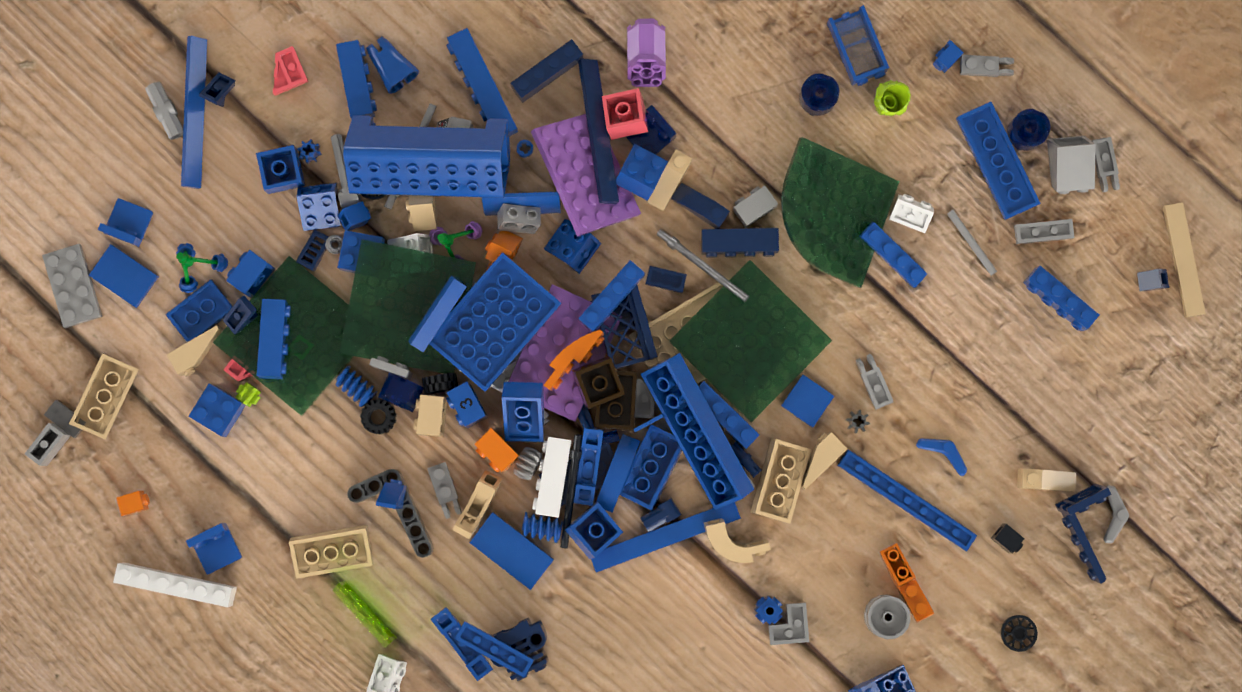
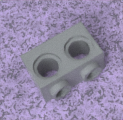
M503 204L497 213V230L535 234L541 225L539 207Z

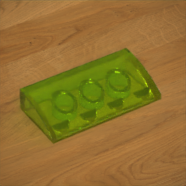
M346 581L339 582L334 587V594L385 649L397 638Z

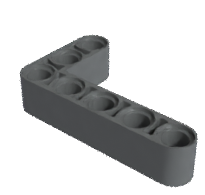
M389 469L349 488L347 496L350 501L359 503L380 494L385 482L390 483L388 476L392 472L396 473L397 480L402 481V485H407L400 471ZM375 480L380 484L377 491H373L370 487L371 483ZM406 487L403 509H396L416 555L422 558L428 557L432 554L434 547L409 489ZM357 488L362 491L360 499L353 497V491ZM406 508L413 510V516L410 519L405 518L403 514ZM415 525L421 528L419 536H414L411 532L412 527ZM422 543H426L429 546V551L426 554H422L419 551V546Z

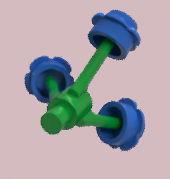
M180 244L176 252V258L181 263L184 271V277L180 279L179 283L180 290L185 293H192L197 289L198 282L193 276L188 274V267L192 266L194 262L211 264L213 270L223 272L228 266V259L224 257V254L214 255L212 260L196 258V252L191 244Z

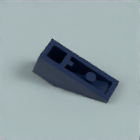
M683 183L680 184L671 197V200L715 229L721 227L730 212L716 201Z

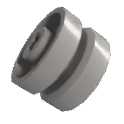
M878 595L871 599L864 611V621L868 629L876 636L884 639H896L903 635L908 629L911 620L907 605L899 598L890 595ZM886 614H889V615H890V619H887V621H886V620H885V615H886Z

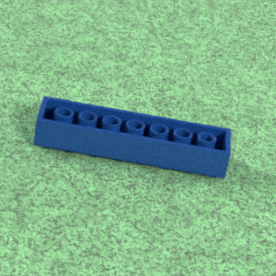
M678 353L641 373L644 382L713 508L716 510L741 500L751 493L754 487L681 354Z

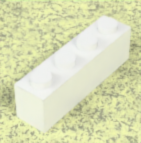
M548 437V441L544 440L542 452H546L545 459H541L539 471H542V477L537 479L536 490L539 491L538 498H534L532 508L536 510L535 514L559 518L571 440Z

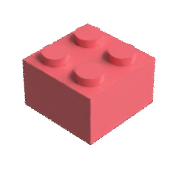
M639 88L602 96L606 129L611 140L648 132L644 100Z

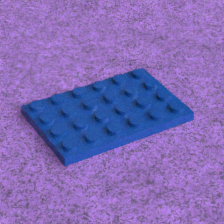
M502 252L449 313L429 344L486 392L562 303Z

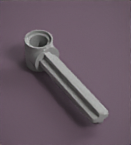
M336 134L331 136V142L342 187L338 192V198L343 209L361 202L360 194L349 193L343 156L342 135Z

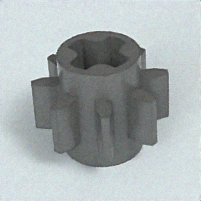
M858 410L855 415L851 411L850 415L852 417L845 419L850 424L847 429L853 428L855 434L858 432V429L865 432L864 426L870 424L866 422L868 414L863 416L861 410ZM857 417L862 421V424L858 426L853 422V419H857Z

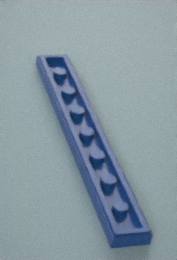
M188 36L181 187L200 189L205 99L199 97V94L206 85L207 39Z
M847 449L838 463V467L964 551H968L976 539L977 535L849 449Z
M733 502L716 510L714 508L605 548L598 556L591 559L594 569L597 573L706 532L704 522L722 518L725 524L741 519L736 504Z

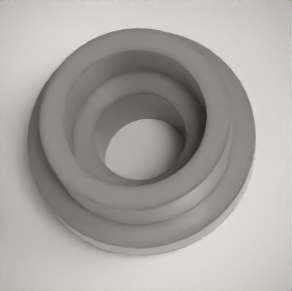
M331 235L326 240V249L332 254H339L343 238L339 235ZM332 242H337L338 247H332Z

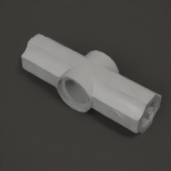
M154 82L145 88L146 93L154 106L152 107L159 122L162 123L169 139L173 140L182 137L183 127L177 117L178 112L171 99L168 98L161 82Z

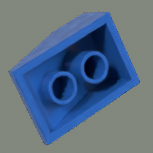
M504 382L502 409L505 441L544 442L543 383Z

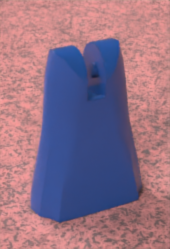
M381 36L376 41L380 48L383 49L382 51L378 52L372 44L366 47V50L387 92L392 94L403 88V79L407 84L414 80L419 74V70L387 39Z

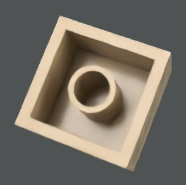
M420 395V399L416 400V410L419 411L418 418L414 420L416 434L444 437L447 407L445 397Z

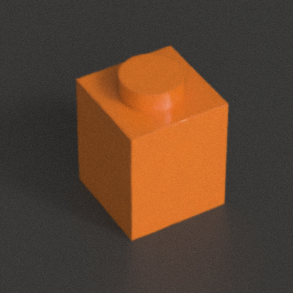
M136 491L116 497L121 516H129L149 509V497L147 494H144V491Z

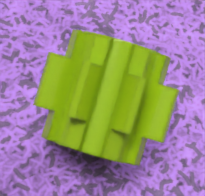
M248 382L244 385L241 384L236 390L238 394L235 398L248 407H251L252 404L256 405L261 398L259 397L261 391Z

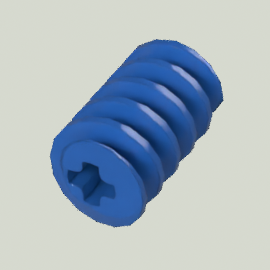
M349 365L338 375L336 386H342L341 391H348L347 396H354L353 401H360L359 407H364L366 403H369L378 391L372 393L374 386L372 385L367 388V380L361 383V375L355 378L357 371L354 370L350 373L351 366Z
M525 512L522 526L523 534L527 537L529 532H531V538H535L538 534L539 540H542L544 535H546L547 541L554 537V543H557L561 536L563 521L559 524L558 518H555L553 523H551L549 516L543 521V515H540L538 520H536L534 513L528 518V513Z

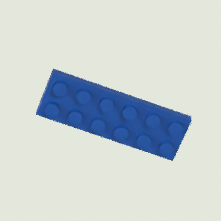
M992 102L956 117L1004 220L1041 204Z

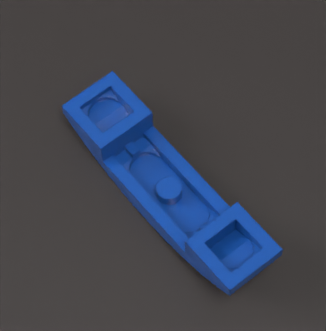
M584 427L581 446L582 457L579 462L574 503L593 506L604 430Z
M622 434L596 501L604 510L613 513L640 443L639 440Z
M447 607L431 618V621L440 633L445 636L477 681L493 670L484 655L455 639L462 625Z

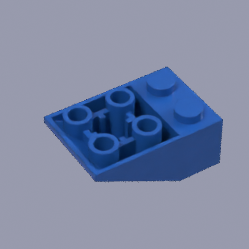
M904 665L862 682L848 690V692H916Z

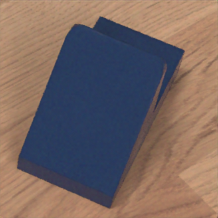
M218 72L201 91L199 97L224 107L225 96L235 86L236 80Z
M244 295L237 300L223 319V322L234 334H237L258 316L256 313L257 309Z

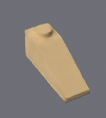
M675 150L647 203L664 211L688 170L692 158Z
M216 325L167 354L178 375L187 377L195 372V368L200 366L223 331L222 328Z
M824 432L817 439L819 443L814 448L801 486L803 489H807L847 450L832 432L828 434Z
M1018 469L1017 488L1075 492L1076 472Z

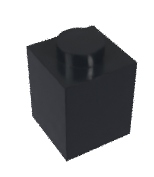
M1002 523L991 537L994 542L1011 554L1017 553L1022 548V542L1025 539L1005 523Z

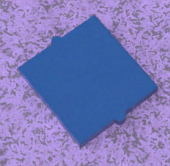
M663 414L634 428V431L637 432L664 417Z

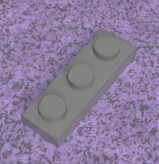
M1072 219L1014 225L1016 244L1075 238Z

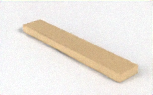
M1182 202L1163 206V212L1184 316L1187 318L1204 315L1206 313L1184 204Z

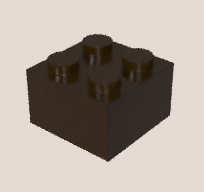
M607 356L572 370L585 407L588 409L625 395L611 357Z

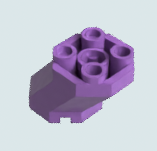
M654 18L637 19L632 27L631 25L627 27L628 80L635 87H658L666 79L665 26L662 24L660 26Z

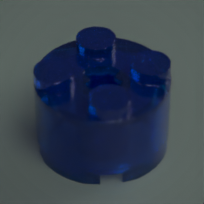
M821 73L811 75L806 79L799 93V101L802 108L811 116H821L829 113L838 101L839 86L831 76ZM817 92L818 94H823L821 98L820 96H816Z
M1025 109L1011 120L1007 133L1012 145L1017 150L1030 151L1045 142L1051 125L1044 113L1036 109Z
M389 372L378 398L413 413L416 407V400L420 399L423 387Z

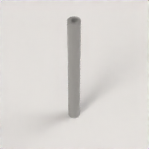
M951 210L947 213L989 274L992 276L996 273L997 270L955 211Z

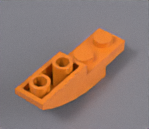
M597 330L582 336L563 349L549 364L555 371L544 386L550 391L553 388L557 390L563 382L562 376L565 373L569 374L575 366L573 364L574 361H577L579 364L587 363L593 355L591 353L592 349L595 346L598 348L603 342V331Z
M896 543L880 551L888 572L916 623L932 616L934 611L916 581V577L898 544Z

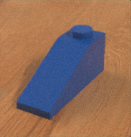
M391 479L390 483L385 482L376 501V506L403 509L407 486L402 485V481Z

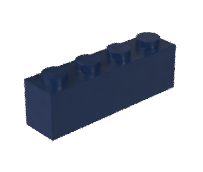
M571 39L510 83L511 88L521 102L524 103L577 65L580 59H584L583 53Z
M779 228L702 229L701 254L706 255V258H716L717 255L723 254L727 258L736 257V254H744V257H755V254H763V257H773L779 252Z

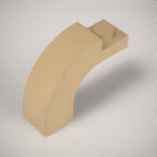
M487 470L484 471L468 504L455 523L453 531L468 539L471 538L490 506L502 478Z
M722 518L704 522L706 535L710 543L720 555L728 560L738 563L754 562L752 554L760 556L766 554V551L771 550L767 539L745 544L732 541L728 537L725 522Z

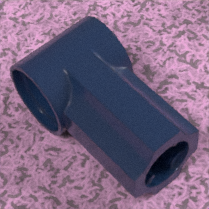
M672 498L640 518L648 532L682 515Z

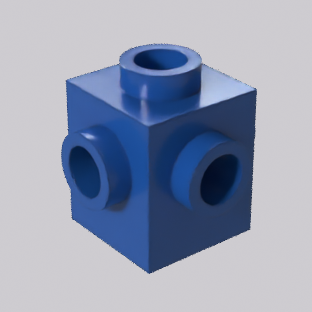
M769 596L766 598L761 597L755 605L757 607L754 610L757 614L755 616L763 624L765 622L769 625L772 622L775 624L782 618L781 613L783 610L780 608L782 604L775 597L772 599ZM768 607L773 608L772 614L766 613Z

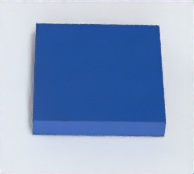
M802 375L781 407L813 428L834 398V395L805 375Z

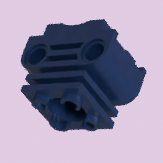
M528 617L520 621L515 627L499 631L493 635L498 640L534 659L528 672L534 670L536 673L546 668V663L549 660L546 656L541 659L545 654L544 649L537 651L547 641V632L541 620L532 624ZM535 633L540 634L542 641H533L532 635ZM491 660L492 663H493L495 666H497V667H503L502 665L498 664L497 662ZM514 672L510 676L511 680L517 679V681L524 679Z

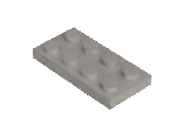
M81 244L42 255L63 328L102 317Z

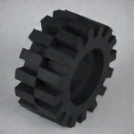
M456 373L422 378L424 394L450 391L458 386Z
M371 400L361 410V424L370 433H387L396 423L395 409L384 400ZM380 409L384 411L386 418L382 424L372 422L371 415L375 410Z

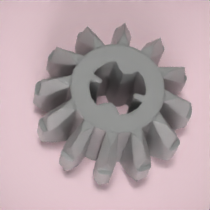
M525 447L516 461L513 470L514 474L521 479H532L540 464L542 453L534 448Z

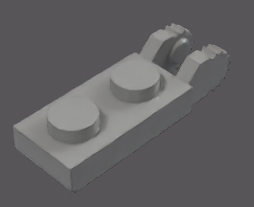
M962 55L960 58V75L1013 76L1014 70H999V64L1011 65L1014 64V59L996 56Z
M1111 137L1092 140L1095 143V166L1098 178H1100L1099 183L1102 192H1108L1106 179L1108 176H1111L1113 189L1119 190V172Z
M871 354L867 355V361L872 370L867 372L861 359L855 360L875 410L893 403L892 396Z
M444 462L427 468L446 519L450 518V511L446 505L450 501H453L457 515L462 514L458 495L447 463Z

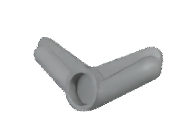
M1109 485L1106 487L1109 488L1112 494L1108 496L1113 510V518L1103 539L1105 543L1114 542L1129 518V513L1115 486Z

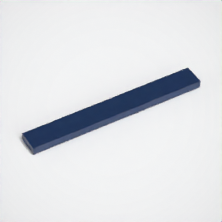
M580 59L578 65L599 203L617 204L619 197L610 138L606 129L598 60Z

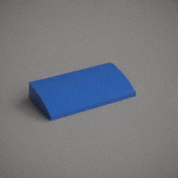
M558 192L505 193L504 198L482 197L485 216L497 215L503 204L539 207L541 214L561 213V202Z
M451 275L408 340L410 345L422 352L425 351L467 287L456 277Z
M652 424L650 425L632 461L620 492L621 496L653 511L682 453V449L674 435Z
M494 512L491 513L470 541V544L529 590L533 588L554 560Z

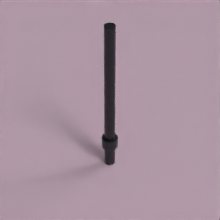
M580 434L574 435L573 449L570 451V458L572 459L560 547L564 549L568 548L569 534L565 529L571 524L578 465L579 459L582 457V435Z

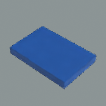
M111 244L89 274L91 278L136 308L159 278V276Z
M210 279L165 315L186 342H189L222 321L233 305L214 281Z

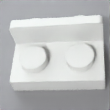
M898 194L889 220L925 233L934 214V208L928 202L921 201L920 203L915 201L910 195L903 194L902 196Z
M378 654L366 692H399L402 677L406 673L407 662Z

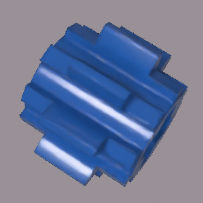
M312 139L308 143L302 141V147L297 148L301 152L299 158L301 160L306 159L307 164L311 160L317 162V156L322 155L318 151L320 145L313 144ZM311 148L313 152H310L308 155L306 151H309Z

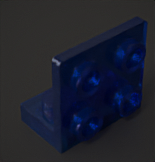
M651 105L646 109L648 132L627 136L626 138L632 145L635 143L656 155L676 138L677 133L655 107Z

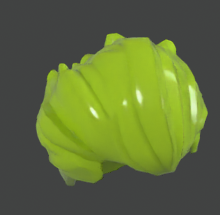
M892 80L879 83L874 98V105L878 114L894 116L905 113L911 96L909 87L902 82Z

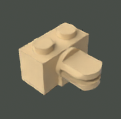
M409 195V199H406V210L410 211L408 212L409 224H413L414 231L437 229L434 196Z

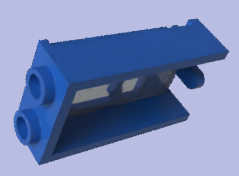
M864 5L857 12L851 14L846 12L842 14L841 18L833 20V18L828 19L827 26L834 39L851 85L857 84L861 86L867 83L870 78L875 77V79L884 77L889 69V65Z

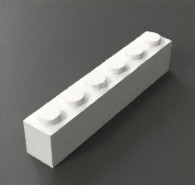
M129 563L117 564L113 583L224 607L233 606L237 589L235 586Z

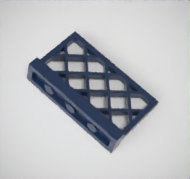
M638 285L626 296L627 300L624 305L621 303L618 305L622 307L618 316L610 314L615 319L611 328L603 323L600 326V330L604 333L602 337L604 338L603 342L607 356L612 358L615 369L654 360L658 357ZM600 293L591 295L592 302ZM624 309L632 315L629 323L619 318ZM617 321L627 326L623 335L613 330ZM629 328L637 333L634 342L625 337ZM610 333L620 337L616 347L608 342ZM622 340L632 344L628 353L618 348ZM634 346L641 349L642 358L636 359L630 355ZM616 351L626 356L622 363L615 365L613 356Z

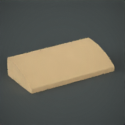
M102 353L69 424L106 440L139 369ZM80 418L86 422L84 426L78 423Z
M771 438L751 513L791 523L811 449Z
M367 525L291 537L289 540L296 579L373 566Z

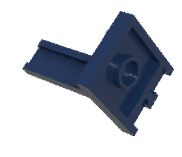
M1094 484L1056 503L1055 506L1064 517L1062 522L1067 529L1069 528L1073 544L1078 546L1080 550L1078 554L1081 561L1086 563L1088 567V576L1092 581L1094 580L1101 584L1106 581V576L1075 514L1076 512L1087 511L1090 505L1094 503L1100 504L1107 500L1106 497L1112 495L1108 487Z

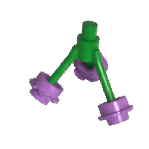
M471 221L465 226V231L449 235L442 227H437V229L430 231V242L434 245H444L450 255L447 259L448 270L459 272L465 266L464 259L460 255H454L451 250L454 239L464 235L474 240L480 238L482 227L479 223Z

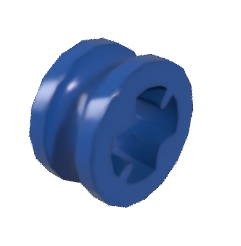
M521 140L517 144V154L523 158L531 156L533 144L528 140ZM522 144L530 147L528 153L524 154L523 151H520L519 148H522Z

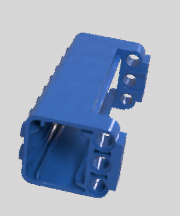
M353 115L343 150L349 193L504 198L510 168L509 122L507 119H489L485 129L376 126L371 115Z

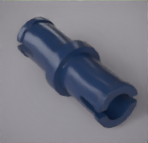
M737 441L731 445L740 464L753 478L762 471L751 458L752 455L750 453L747 454Z

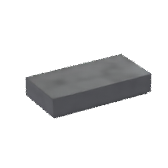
M55 400L44 414L73 438H76L82 431V429L69 424L74 412L59 400ZM81 418L79 419L78 423L84 426L86 422Z

